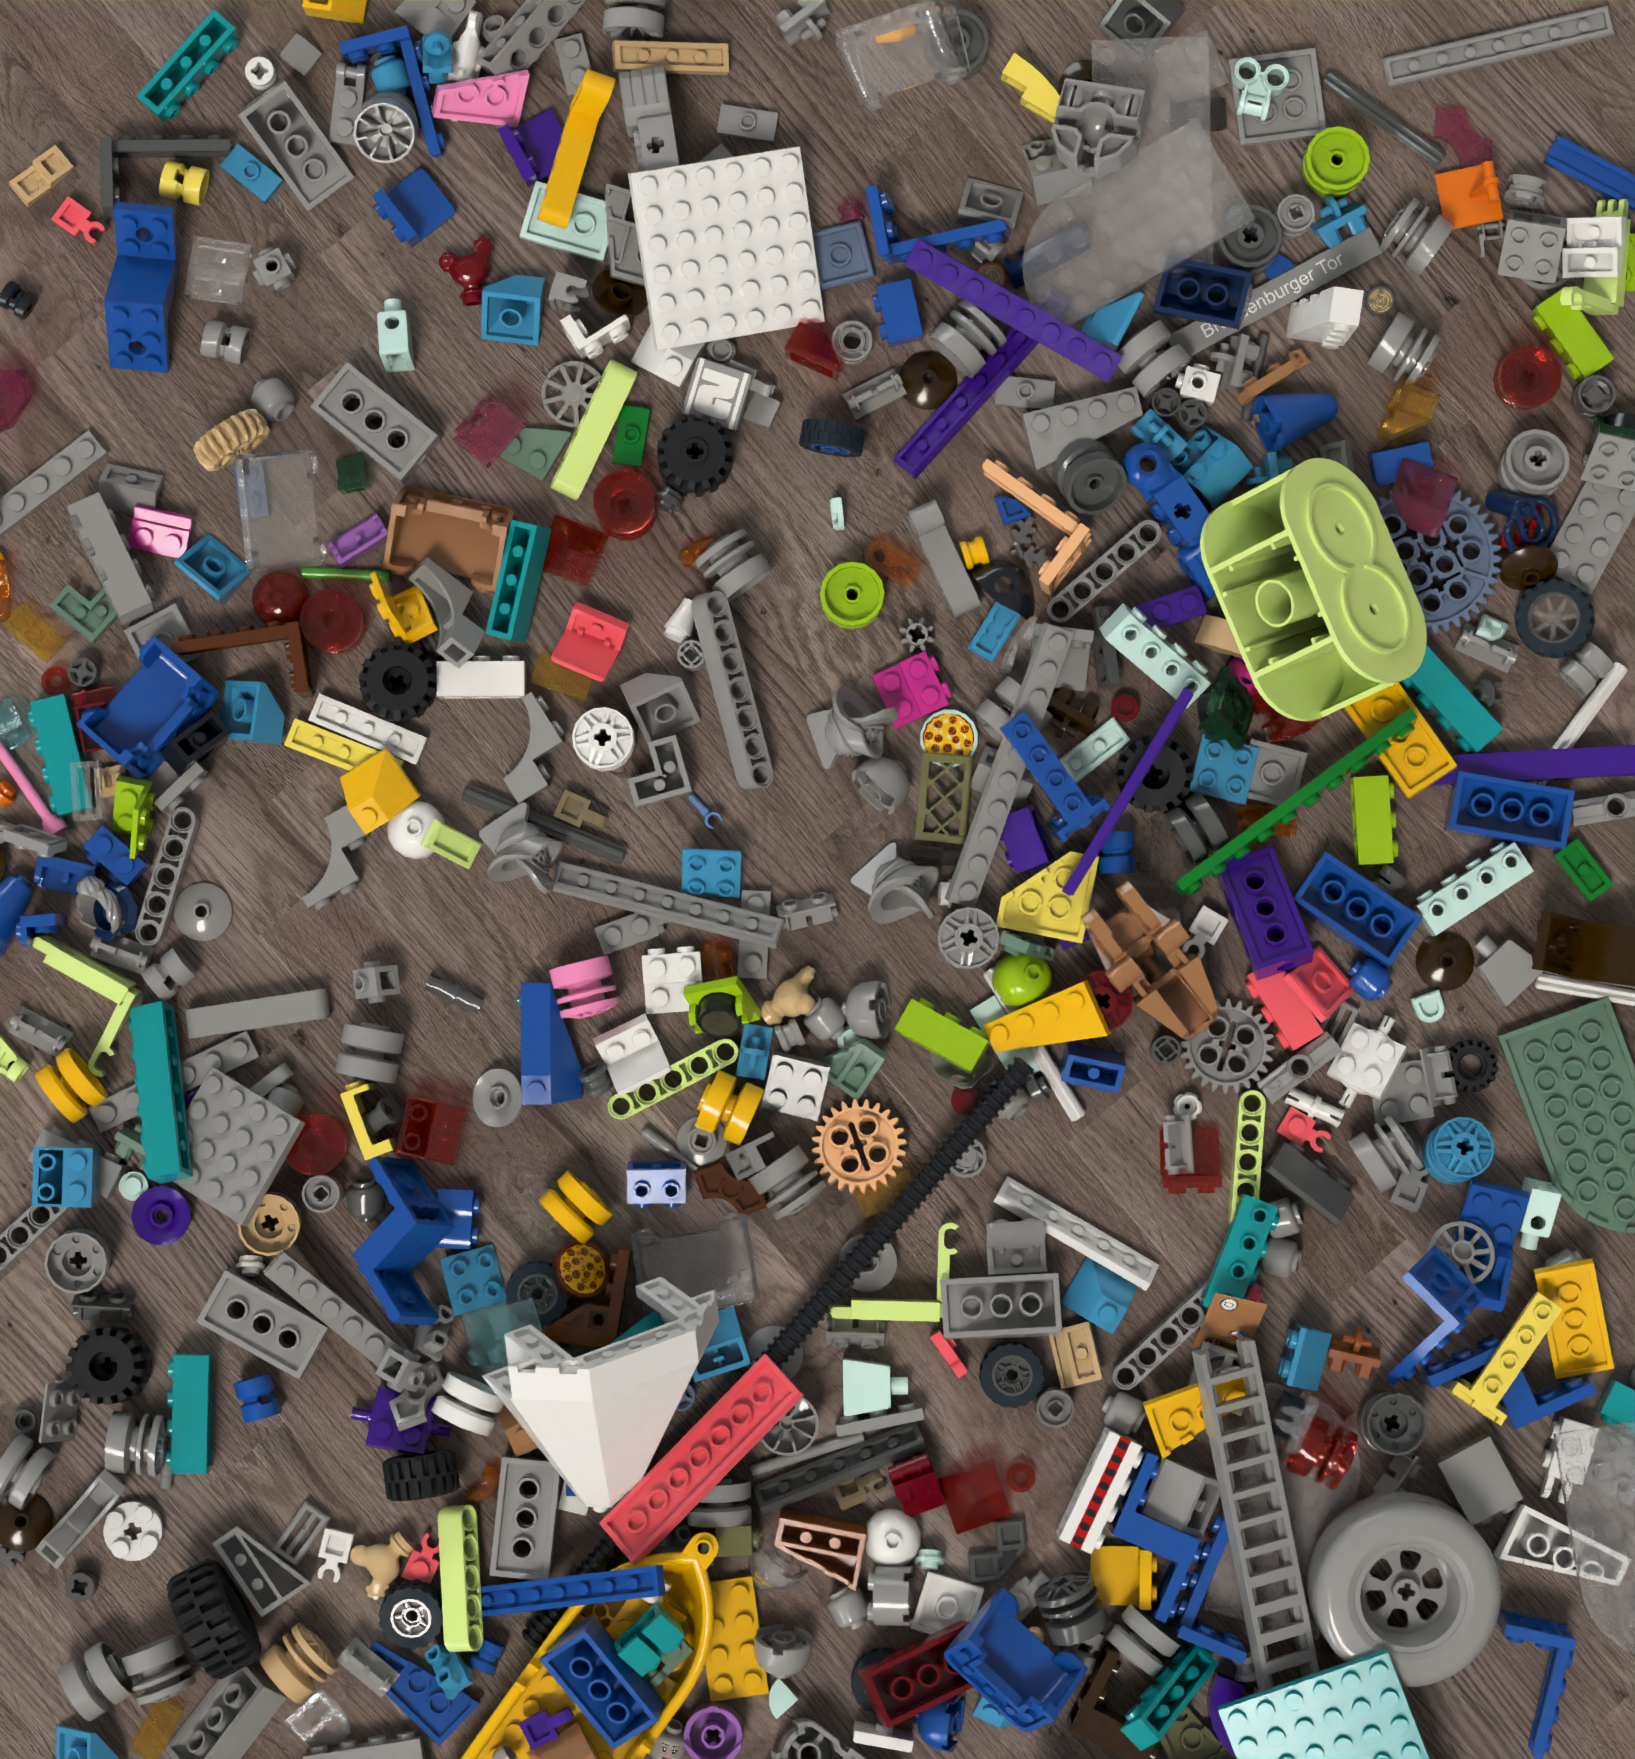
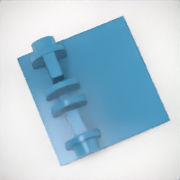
M1202 734L1190 791H1199L1203 796H1211L1246 805L1259 748Z
M682 848L681 893L693 896L740 898L741 851Z
M493 1244L439 1259L454 1316L506 1301L505 1288Z

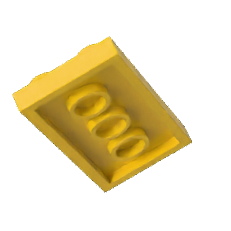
M1398 682L1348 705L1344 709L1366 740L1409 708L1417 715L1418 718L1413 725L1415 730L1403 739L1399 736L1390 742L1392 747L1384 754L1377 756L1409 800L1456 769L1457 764Z
M1593 1258L1534 1269L1538 1292L1563 1309L1546 1333L1555 1378L1561 1379L1615 1369Z
M746 1575L710 1581L713 1596L714 1622L711 1645L705 1666L711 1702L769 1694L767 1673L758 1665L754 1656V1638L757 1630L760 1628L753 1576Z

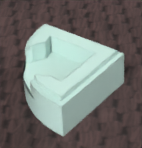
M841 497L831 498L830 510L833 529L835 531L845 530Z
M1482 614L1474 636L1487 641L1499 640L1505 635L1509 625L1486 614Z
M778 1678L772 1684L769 1694L770 1709L777 1719L798 1701L795 1693L782 1679Z

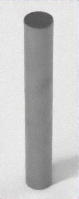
M1258 334L1256 344L1260 346L1256 361H1252L1250 370L1258 379H1261L1269 336L1264 334ZM1254 400L1243 406L1240 420L1252 422Z

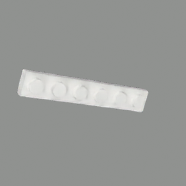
M1008 1176L1002 1183L993 1201L1022 1219L1037 1218L1038 1220L1045 1221L1046 1233L1145 1291L1150 1286L1159 1267V1264Z

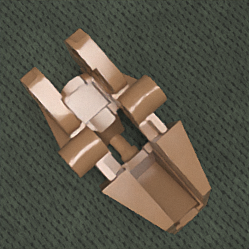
M1126 881L1115 890L1123 905L1120 906V909L1113 916L1103 921L1099 914L1091 908L1080 918L1083 925L1087 928L1086 930L1106 969L1104 974L1116 990L1121 993L1132 985L1138 993L1133 998L1134 1003L1189 1042L1216 1021L1219 1009L1199 955L1189 954L1185 956L1179 948L1190 939L1183 926L1175 918L1169 920L1149 907L1130 882ZM1152 940L1173 966L1168 970V973L1162 967L1159 968L1151 958L1154 954L1150 944ZM1140 964L1150 974L1149 978L1153 982L1151 985L1146 980L1141 969L1138 967Z

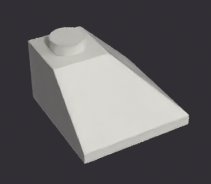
M650 324L631 362L683 389L696 364L697 357L701 355L707 342L655 350Z

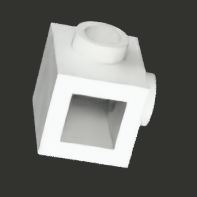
M1194 363L1192 367L1187 366L1184 373H1178L1174 389L1179 390L1178 394L1182 400L1197 399L1205 406L1211 407L1214 403L1221 375L1209 372L1210 368L1205 365Z

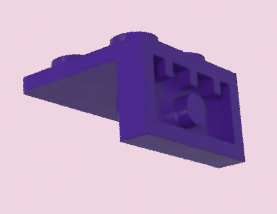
M547 110L512 130L508 124L498 129L500 137L527 187L534 185L536 181L540 182L550 176L563 132L552 110Z

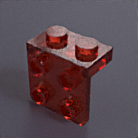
M1192 1128L1195 1173L1168 1175V1169H1164V1166H1166L1165 1149L1168 1148V1143H1164L1163 1129L1160 1130V1187L1168 1188V1194L1186 1193V1188H1197V1193H1215V1187H1222V1175L1219 1174L1218 1130L1216 1128Z

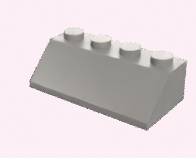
M250 1664L215 1682L166 1746L165 1750L173 1759H241L287 1697L271 1679Z

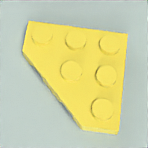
M1070 851L1001 897L996 920L997 927L1082 944L1085 926L1080 917L1089 911L1099 857L1095 858L1073 896L1067 895L1062 890L1084 854Z

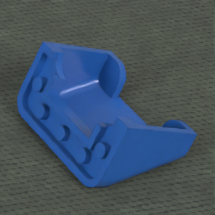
M155 636L145 642L139 650V661L143 666L105 709L102 706L87 708L76 724L123 767L140 779L148 778L165 761L161 755L168 742L201 719L215 704L219 696V692L215 687Z
M1002 1588L991 1596L949 1644L944 1652V1658L953 1669L1015 1727L1025 1732H1031L1055 1721L1089 1668L1081 1662L1075 1653L1059 1652L1054 1654L1015 1617L1019 1611L1017 1599L1012 1593Z

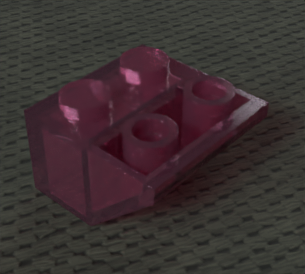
M490 397L488 400L484 398L474 408L476 414L469 422L464 420L454 431L456 436L453 439L457 445L486 468L492 465L527 425L502 401Z

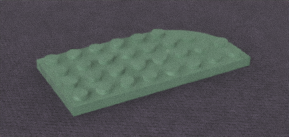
M1609 997L1497 1036L1552 1185L1561 1193L1562 1200L1576 1214L1596 1226L1615 1232L1635 1233V1066Z

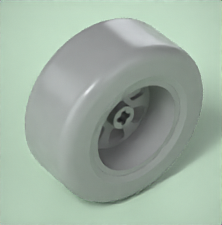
M1404 1491L1386 1492L1369 1496L1347 1507L1330 1522L1321 1534L1312 1553L1308 1568L1307 1593L1310 1609L1317 1627L1336 1655L1345 1663L1388 1648L1402 1687L1427 1686L1457 1674L1481 1653L1497 1624L1501 1605V1582L1497 1564L1490 1548L1477 1530L1459 1512L1444 1502L1427 1495ZM1402 1551H1413L1420 1554V1559L1413 1569L1401 1567L1400 1554ZM1382 1558L1391 1567V1572L1385 1579H1379L1370 1574L1374 1564ZM1437 1568L1442 1584L1439 1587H1425L1422 1576L1430 1569ZM1405 1584H1407L1409 1586V1590L1405 1589L1401 1594L1398 1591V1588H1404ZM1370 1590H1381L1385 1595V1602L1377 1609L1371 1610L1367 1604L1365 1594ZM1423 1598L1437 1603V1608L1427 1619L1421 1618L1416 1610L1417 1604ZM1397 1608L1406 1611L1407 1624L1405 1627L1387 1624V1619L1393 1609Z

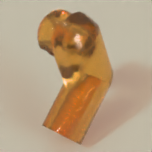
M712 535L696 540L679 551L678 559L681 560L684 567L688 568L695 565L696 556L703 554L706 548L714 543Z

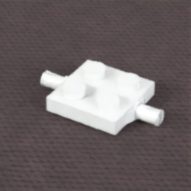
M1384 1015L1378 1030L1367 1029L1353 1022L1340 1047L1342 1052L1336 1055L1327 1072L1329 1077L1341 1082L1347 1088L1339 1101L1342 1106L1350 1108L1357 1093L1369 1095L1381 1101L1407 1051L1406 1046L1393 1041L1388 1036L1395 1023V1020L1391 1017L1389 1018Z

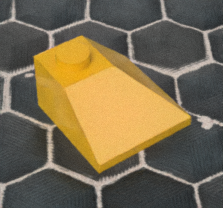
M388 747L340 777L349 812L365 835L391 820L421 796Z

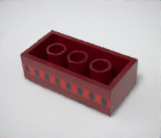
M960 1620L857 1670L881 1726L888 1729L973 1688L944 1658V1652L949 1644L969 1622Z

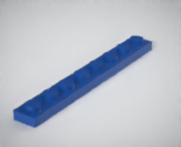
M663 1565L481 1587L482 1617L664 1596L666 1592Z

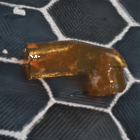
M493 1466L486 1467L482 1471L483 1476L480 1485L465 1491L470 1505L493 1497L496 1494L500 1480L498 1469Z

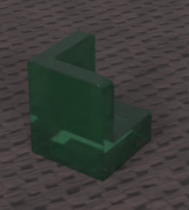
M362 451L356 452V456L336 460L339 478L337 479V485L342 495L371 489L365 455Z

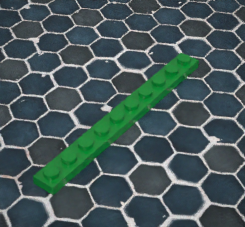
M1409 708L1177 880L1174 887L1181 897L1186 893H1189L1191 896L1198 892L1204 886L1203 881L1211 875L1216 878L1228 868L1226 864L1234 858L1239 861L1251 851L1250 846L1259 840L1260 843L1268 840L1274 835L1273 829L1281 823L1284 826L1288 825L1298 817V810L1305 805L1307 808H1310L1322 798L1320 794L1328 788L1331 791L1335 790L1345 782L1343 777L1349 772L1358 773L1368 765L1367 759L1375 753L1377 756L1384 754L1392 747L1391 741L1398 736L1403 739L1415 730L1413 725L1416 723L1417 715Z

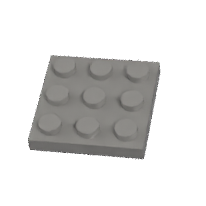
M1315 48L1248 56L1259 63L1261 72H1264L1270 65L1280 64L1289 73V81L1284 91L1278 96H1271L1265 121H1261L1260 117L1245 113L1236 115L1242 90L1233 84L1232 73L1237 62L1245 57L1228 60L1239 147L1314 138L1316 134L1326 129ZM1248 68L1239 70L1240 76L1244 79L1254 77L1253 72ZM1269 75L1267 77L1268 82L1273 86L1282 84L1281 78L1277 75Z

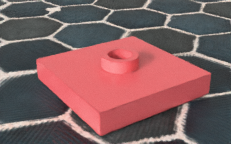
M1319 945L1314 948L1311 963L1293 968L1283 977L1320 1022L1326 1020L1355 992L1349 987L1348 978Z

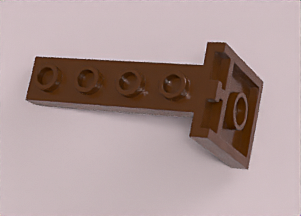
M283 621L269 622L265 624L266 628L255 630L253 625L241 626L236 628V633L225 634V630H214L207 632L208 637L196 638L195 634L178 636V641L171 642L172 650L179 656L289 640V642L284 643L286 658L293 664L294 670L289 672L291 689H294V692H297L302 698L314 696L305 631L298 621L286 623L287 625H283Z

